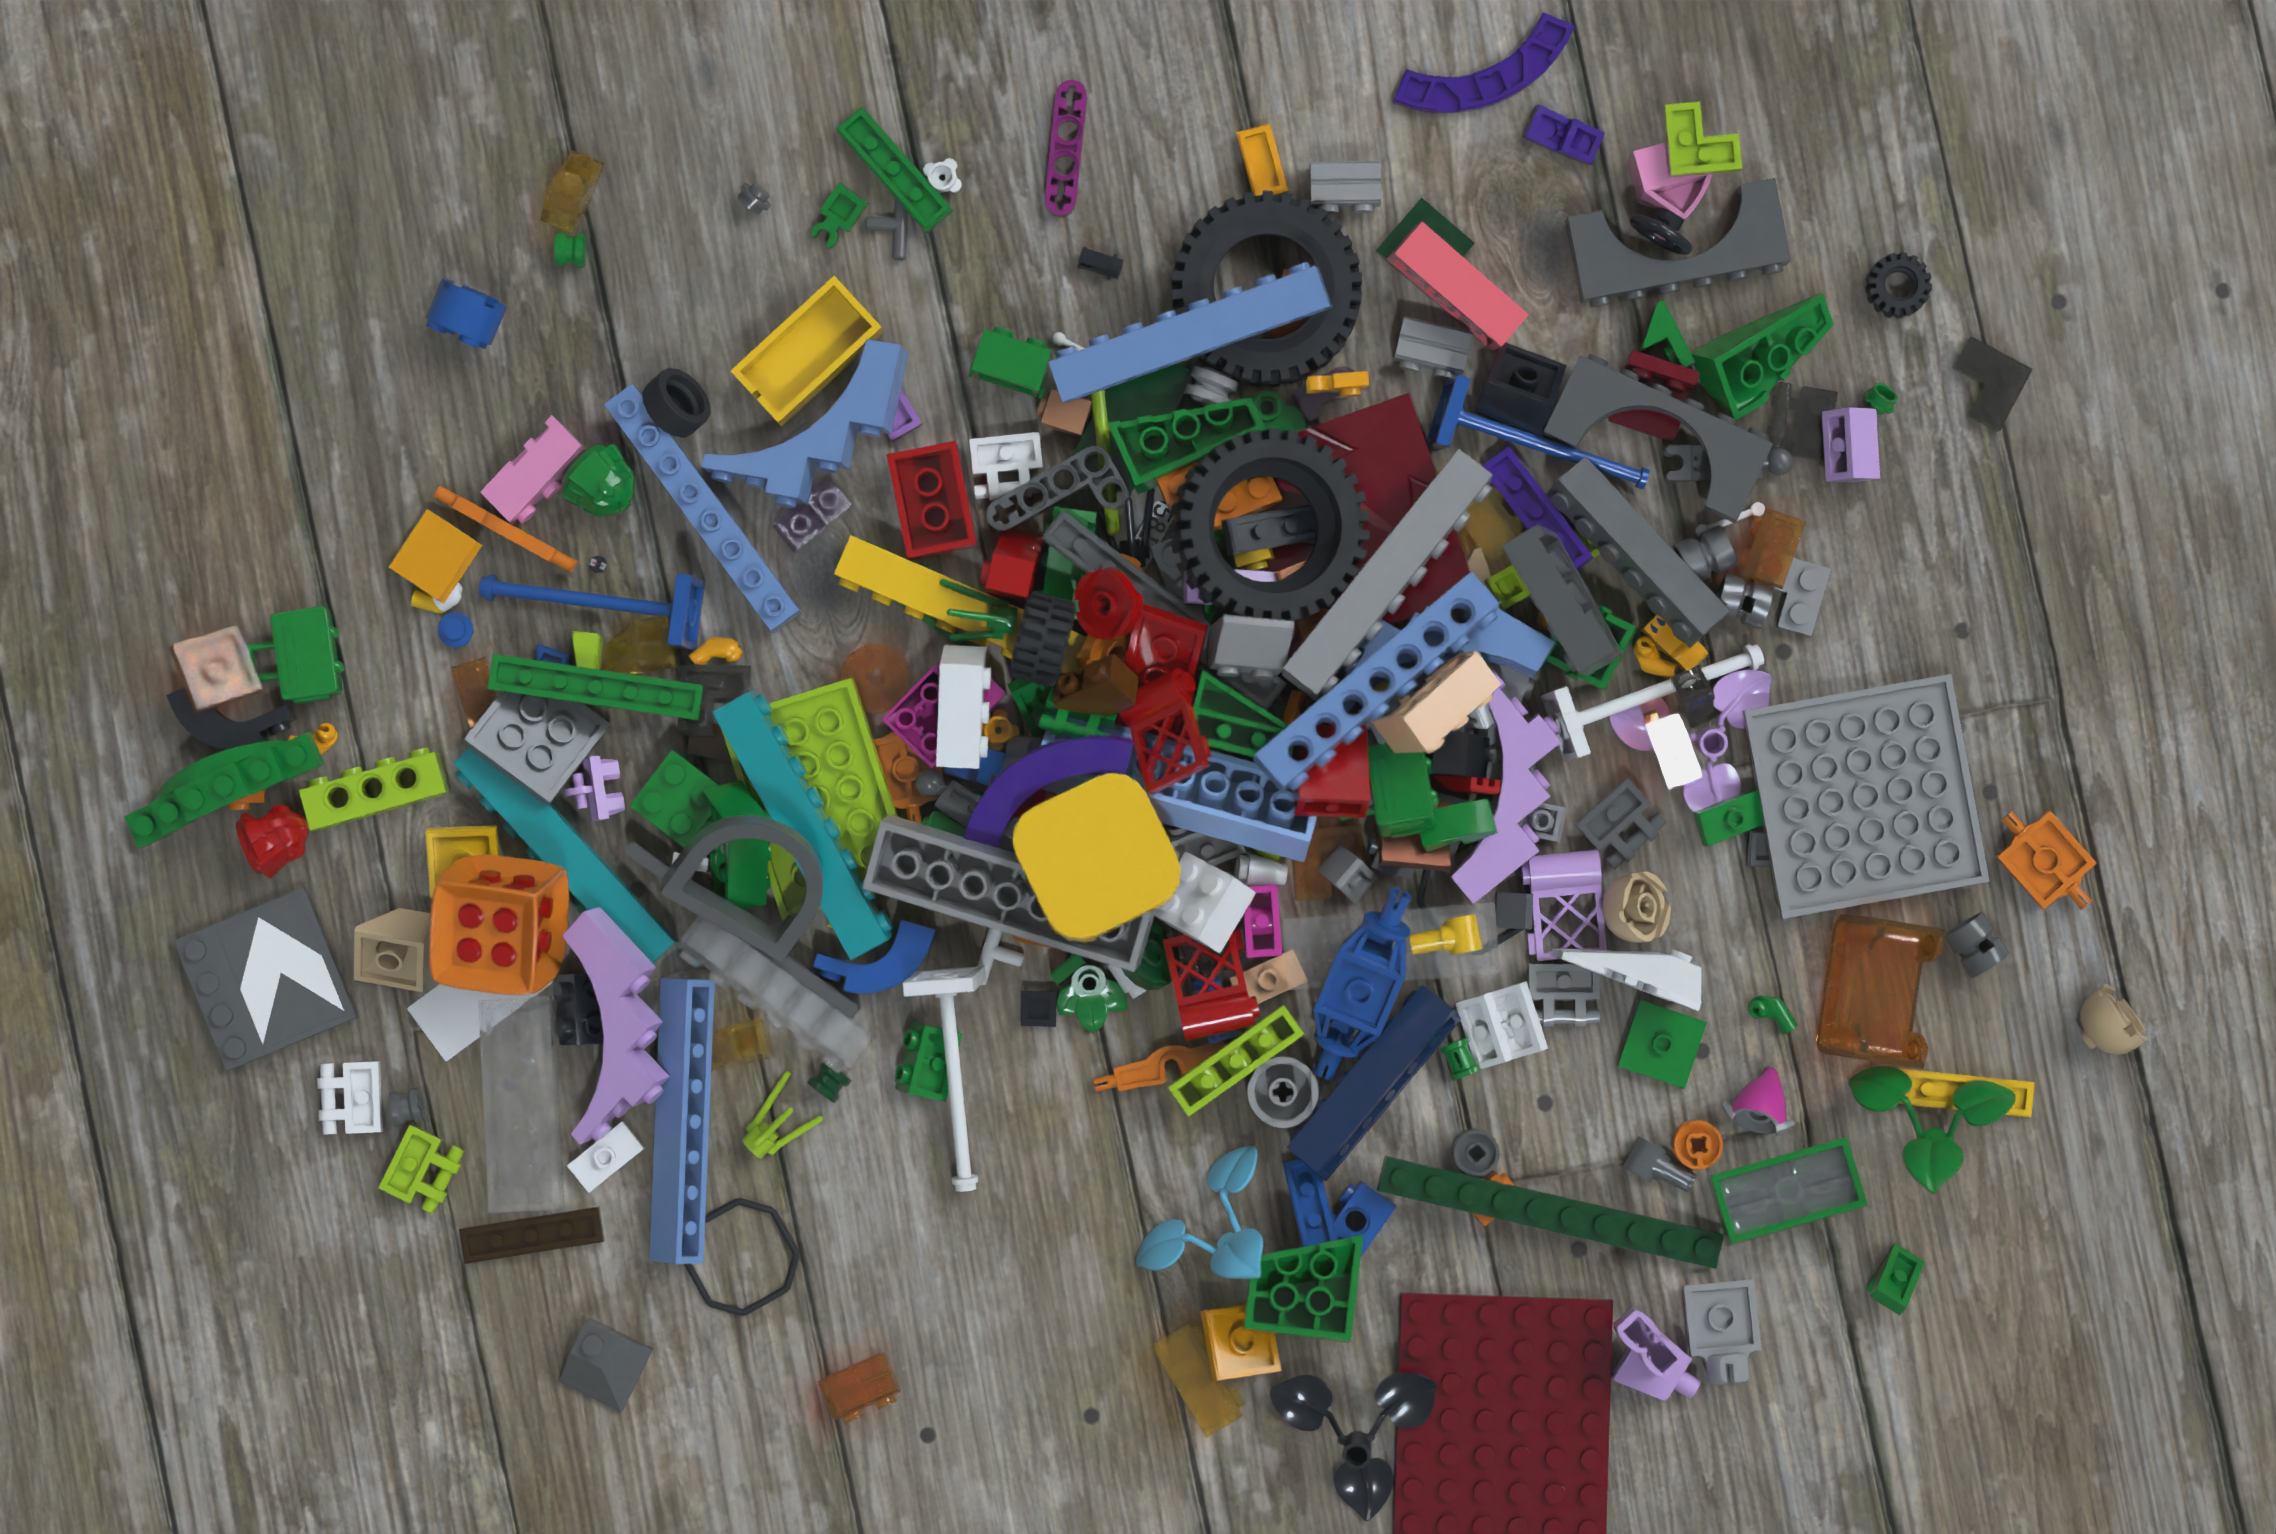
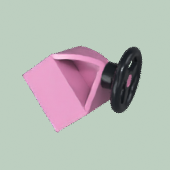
M1667 142L1633 151L1626 164L1637 203L1656 210L1657 213L1654 219L1641 214H1633L1629 219L1630 225L1642 236L1669 251L1681 255L1690 254L1692 251L1691 243L1676 231L1680 230L1684 220L1693 212L1702 199L1713 174L1670 177Z

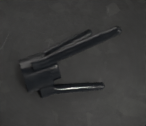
M1155 488L1148 490L1141 545L1140 539H1135L1134 511L1131 498L1126 499L1127 540L1119 541L1120 548L1117 547L1114 536L1109 535L1106 531L1104 509H1098L1108 545L1119 554H1125L1137 559L1141 563L1140 567H1146L1145 558L1150 557L1149 538Z

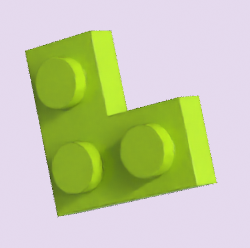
M1700 101L1664 105L1670 177L1742 170L1739 133L1704 137Z

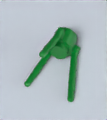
M945 579L940 580L939 583L943 587L995 607H989L987 614L948 609L947 615L985 621L986 628L992 629L990 631L951 634L949 636L951 641L989 638L1003 640L1004 635L1014 636L1018 608L1008 607L1009 601L992 598Z

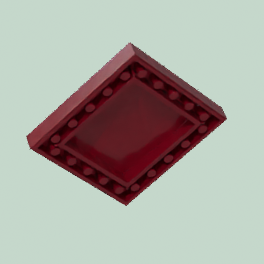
M1410 393L1298 431V437L1303 438L1309 435L1317 439L1315 445L1318 447L1327 445L1334 451L1330 456L1334 460L1342 457L1348 464L1343 468L1347 476L1354 473L1359 481L1353 484L1356 493L1364 492L1366 501L1361 502L1360 507L1361 511H1369L1370 520L1363 523V530H1370L1369 541L1362 543L1361 549L1367 550L1364 560L1356 564V567L1360 569L1358 574L1438 475ZM1273 478L1282 496V503L1260 513L1309 505V503L1294 486L1281 479ZM1453 529L1445 539L1449 542V545L1437 560L1431 557L1424 565L1427 572L1415 587L1409 584L1402 595L1406 598L1394 614L1388 611L1382 620L1389 624H1394L1413 617L1415 612L1422 614L1427 606L1430 607L1471 572L1459 533ZM1315 540L1272 548L1275 559L1268 560V567L1258 571L1277 572L1306 561L1312 552ZM1355 578L1348 580L1347 584L1350 585ZM1342 594L1337 595L1334 599L1337 601ZM1336 601L1327 606L1328 610L1331 609V607L1335 604ZM1295 626L1287 660L1291 659L1302 645Z

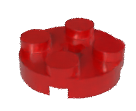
M1114 567L1103 568L1085 574L1078 582L1074 593V601L1078 600L1080 611L1076 612L1077 620L1085 632L1095 639H1115L1127 635L1135 626L1139 611L1143 607V597L1140 592L1136 591L1133 583L1124 573ZM1103 597L1109 599L1111 604L1110 610L1105 611L1104 607L1106 603L1103 600Z

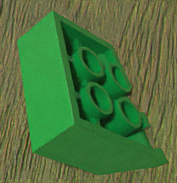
M1363 1234L1261 1255V1276L1249 1278L1243 1330L1343 1343L1351 1342Z

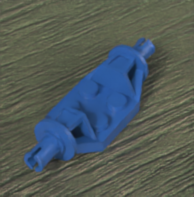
M1391 888L1382 911L1367 912L1363 917V923L1339 947L1313 1010L1316 1024L1314 1040L1323 1048L1318 1062L1313 1069V1072L1319 1077L1322 1076L1325 1066L1328 1065L1324 1079L1333 1080L1342 1057H1357L1362 1048L1381 1035L1407 973L1406 940L1410 937L1411 931L1401 919L1412 897L1405 890H1403L1399 902L1396 903L1400 888ZM1333 1019L1332 1025L1329 1027L1330 1020ZM1356 1029L1359 1030L1356 1036L1352 1037L1354 1031Z

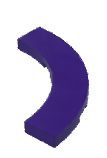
M1543 12L1530 36L1511 56L1502 62L1471 75L1461 77L1431 76L1406 69L1393 104L1412 110L1443 114L1469 112L1498 104L1518 94L1546 72L1567 44L1576 25Z
M1088 735V737L1068 740L1066 738L1060 739L1026 753L1003 770L987 788L969 820L964 839L999 847L1005 827L1014 812L1033 793L1056 780L1083 773L1126 775L1135 739L1110 735Z

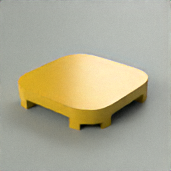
M1110 773L1089 780L1033 807L1021 816L1015 826L1013 848L1016 859H1018L1049 926L1056 934L1061 935L1067 940L1082 943L1096 940V937L1159 907L1161 909L1172 900L1179 888L1181 868L1178 857L1146 792L1137 781L1126 775Z

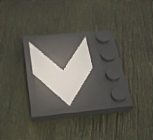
M306 887L173 941L226 1071H230L359 1017Z

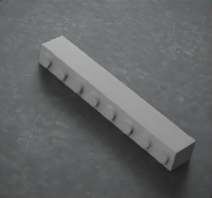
M1458 449L1283 667L1282 676L1315 701L1321 694L1326 695L1339 682L1336 675L1344 666L1350 669L1362 652L1358 648L1364 640L1368 639L1371 642L1383 627L1380 620L1388 611L1394 614L1406 598L1402 593L1408 585L1411 584L1415 587L1427 572L1424 565L1431 557L1437 560L1449 545V542L1445 539L1454 529L1459 532L1471 517L1467 512L1475 502L1481 505L1491 493L1493 488L1489 484L1493 474Z

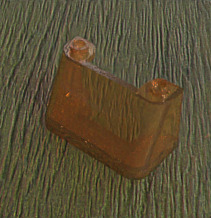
M1840 915L1833 925L1816 1034V1043L1819 1051L1828 1055L1924 1069L1928 1045L1922 1034L1912 1032L1922 964L1923 962L1932 963L1941 955L1944 948L1943 937L1945 929L1873 917Z

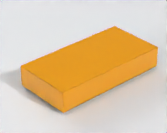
M1270 123L1236 132L1249 184L1254 196L1262 195L1263 191H1273L1275 196L1283 194V192L1288 193L1287 183Z

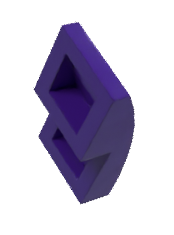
M1539 104L1535 106L1522 138L1570 159L1592 165L1605 133L1575 118L1569 119Z

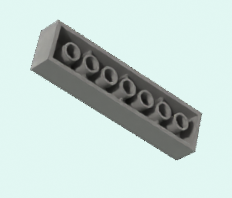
M890 814L880 822L863 884V889L1132 972H1135L1141 963L1156 911L1154 909L1096 937V940L1082 943L1067 940L1061 935L1056 934L1049 926L1046 916L1014 852L964 839L962 836Z

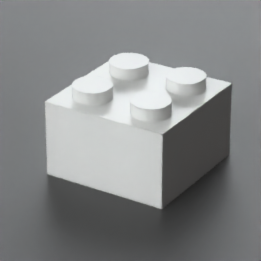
M1185 851L1179 861L1181 868L1179 888L1169 903L1161 909L1160 907L1156 909L1154 916L1181 933L1221 953L1256 892L1235 877Z

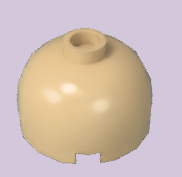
M1639 872L1620 876L1608 886L1602 903L1603 918L1608 929L1615 936L1627 942L1639 943L1660 938L1665 933L1670 921L1671 907L1670 903H1665L1662 892H1667L1662 881L1650 872Z
M2106 983L2085 999L2080 1009V1022L2084 1028L2080 1035L2091 1049L2098 1047L2104 1053L2114 1056L2126 1054L2145 1043L2148 1037L2141 1035L2146 1030L2131 1006L2124 998L2121 1001H2116L2112 996L2116 990Z

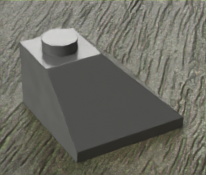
M589 1318L585 1321L568 1356L559 1382L622 1413L653 1348L595 1319Z

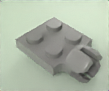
M1754 1279L1682 1286L1690 1357L1699 1356L1703 1358L1706 1365L1707 1381L1711 1385H1727L1725 1364H1728L1731 1384H1741L1748 1381L1749 1353L1762 1350Z

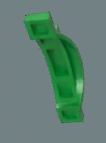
M306 732L291 740L265 741L234 747L205 757L182 769L162 785L156 793L153 802L124 817L138 849L144 848L219 809L274 785L301 776L325 763L311 732Z

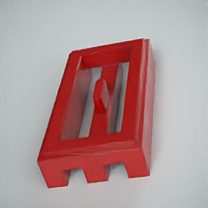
M1432 776L1431 788L1434 790L1477 794L1500 793L1501 780L1458 776Z

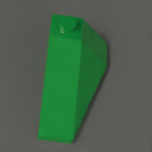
M1818 293L1718 336L1691 352L1695 360V369L1700 372L1698 377L1701 385L1727 416L1737 421L1763 405L1770 397L1769 391L1779 380L1784 381L1790 375L1791 371L1789 369L1801 355H1807L1834 324L1824 295Z

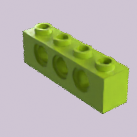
M429 747L409 752L410 759L396 762L395 757H390L374 762L375 769L362 772L360 766L341 771L342 778L328 781V777L324 776L307 781L308 788L299 790L310 831H320L450 794L451 791L440 753L435 751L430 753ZM412 769L416 774V782L411 788L406 789L400 783V775L404 770ZM377 778L382 783V792L378 797L371 798L366 792V786L371 779ZM339 788L345 789L348 793V802L341 808L336 807L332 800L333 793Z
M1282 1004L1168 1085V1088L1189 1117L1302 1037L1304 1033Z

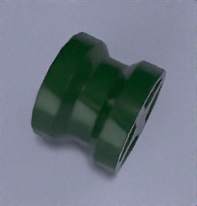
M824 1060L820 1065V1072L817 1076L811 1077L807 1083L825 1098L836 1103L839 1099V1091L842 1087L848 1086L852 1080L834 1065Z

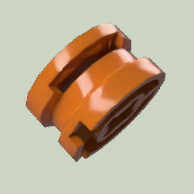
M1692 1119L1683 1122L1676 1128L1672 1135L1671 1148L1673 1155L1679 1163L1691 1169L1702 1170L1711 1167L1718 1161L1723 1150V1140L1715 1126L1703 1120Z

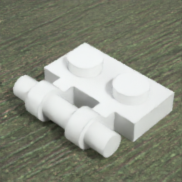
M1039 432L969 439L973 475L987 474L988 484L974 485L976 499L990 498V501H995L1030 480L1029 469L1043 468ZM1019 471V481L999 483L998 473ZM1031 489L1027 492L1025 498L1032 497V493H1041L1042 491L1040 489Z
M380 1061L343 1063V1077H334V1063L320 1064V1078H317V1089H321L322 1110H318L319 1121H322L323 1135L337 1134L336 1120H345L346 1134L383 1132ZM335 1088H344L345 1109H336Z

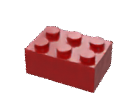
M956 440L886 454L908 560L914 561L978 548Z

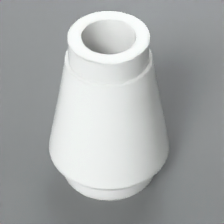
M1249 852L1246 855L1237 856L1234 869V877L1248 887L1285 885L1288 873L1287 864H1281L1280 862Z

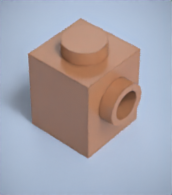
M1051 389L1049 397L1043 395L1037 416L1042 417L1041 425L1082 438L1092 408V401L1079 398L1065 403L1062 402L1059 391Z

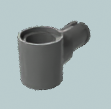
M1638 1137L1623 1168L1649 1182L1652 1179L1655 1181L1661 1179L1688 1192L1694 1184L1696 1174L1670 1161V1156L1665 1154V1149Z

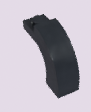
M200 681L166 695L175 716L190 734L210 746L225 750L268 741L265 733L270 732V735L274 736L285 732L291 728L289 723L297 720L292 706L289 705L281 706L248 721L236 722L230 720L216 707L206 683Z

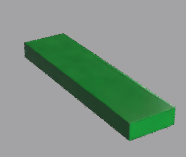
M862 106L836 128L837 133L927 234L953 212L950 205Z

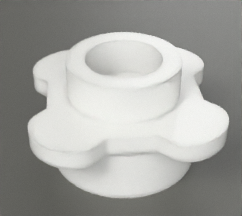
M947 158L944 162L927 163L924 166V175L928 177L929 183L939 194L947 191L956 193L961 188V181L956 176L957 163L955 160ZM942 174L946 176L944 181L939 179V176Z

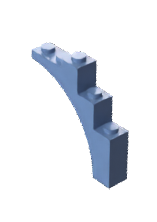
M867 339L859 366L846 390L831 409L811 427L782 444L759 452L738 455L704 454L702 468L712 474L711 479L732 483V479L736 478L745 480L744 484L750 487L765 489L766 486L765 493L774 498L775 504L779 506L795 508L796 503L808 505L816 464L817 469L826 472L837 473L838 468L850 470L858 429L860 434L870 437H880V432L892 434L909 352L899 344Z
M1498 608L1495 612L1498 617L1483 631L1477 627L1468 635L1471 640L1457 653L1450 650L1441 658L1442 660L1452 659L1460 652L1478 651L1484 661L1509 667L1534 679L1550 654L1555 642ZM1415 612L1408 625L1420 615L1418 612ZM1465 612L1460 621L1462 624L1469 621L1467 612ZM1381 619L1380 622L1383 624L1380 632L1371 642L1368 639L1364 640L1358 648L1362 652L1360 655L1362 656L1361 659L1358 658L1350 669H1346L1344 674L1346 676L1351 674L1401 630ZM1428 632L1423 636L1424 641L1429 646L1436 647L1443 643L1442 637L1436 632ZM1403 654L1396 659L1397 664L1403 669L1416 666L1414 658L1410 655ZM1381 677L1371 679L1369 681L1370 687L1373 688L1385 679ZM1345 701L1342 704L1343 710L1348 713L1357 701Z

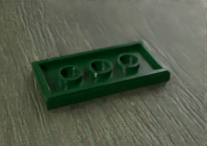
M1177 363L1108 388L1105 393L1108 423L1137 419V417L1148 415L1158 416L1173 413V411L1177 410L1185 395L1183 392L1186 385L1191 384L1193 377L1190 375L1192 370ZM1093 417L1073 455L1087 447L1097 446ZM1110 435L1112 460L1129 489L1130 497L1134 486ZM1092 454L1088 457L1086 461L1088 471L1099 472L1098 454ZM1115 484L1116 490L1122 493L1121 487Z

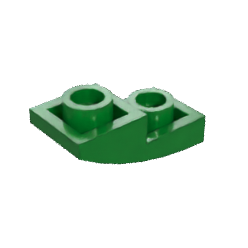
M1488 799L1435 809L1437 826L1434 829L1427 830V832L1420 833L1423 848L1429 852L1460 840L1466 845L1494 835L1498 831Z

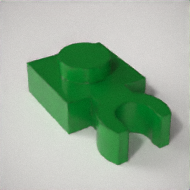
M838 183L819 210L827 218L824 222H820L812 228L810 236L817 238L820 232L826 229L830 234V238L825 246L833 248L839 241V229L842 228L846 232H850L870 203L843 183Z

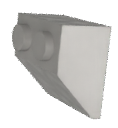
M1223 615L1209 628L1207 669L1217 670V675L1225 677H1236L1239 675V672L1252 673V678L1273 679L1274 675H1278L1283 671V667L1286 664L1294 630V621Z

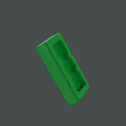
M1751 789L1693 812L1703 846H1711L1763 825L1757 789Z

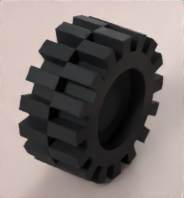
M1905 252L1900 254L1892 253L1880 259L1871 268L1866 278L1865 293L1868 292L1869 297L1867 300L1869 304L1873 303L1875 306L1874 310L1878 313L1880 311L1885 313L1884 316L1888 318L1894 316L1896 319L1914 314L1927 302L1930 297L1928 296L1929 292L1932 291V284H1930L1932 277L1931 273H1927L1925 270L1926 264L1917 261L1918 257L1915 255L1907 256ZM1895 272L1907 275L1912 284L1910 294L1902 299L1890 296L1885 287L1887 277Z

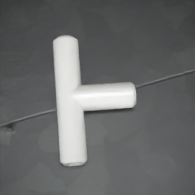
M992 928L988 929L977 965L985 966L986 981L981 985H986L994 959L1018 967L1022 965L1024 960L1023 953L998 946L1002 931Z

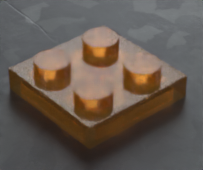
M238 625L174 643L169 648L194 713L257 695L263 690Z

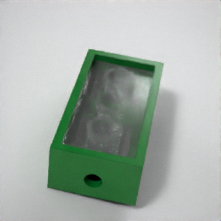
M1847 1137L1710 1175L1707 1179L1728 1247L1859 1210L1868 1205Z

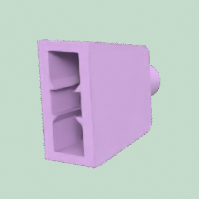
M1658 1330L1660 1335L1667 1338L1661 1331ZM1678 1346L1676 1347L1683 1357L1684 1364L1666 1380L1657 1377L1647 1369L1640 1360L1638 1352L1633 1351L1629 1347H1627L1611 1373V1378L1618 1383L1663 1401H1667L1673 1390L1691 1399L1701 1383L1699 1379L1685 1371L1692 1359Z

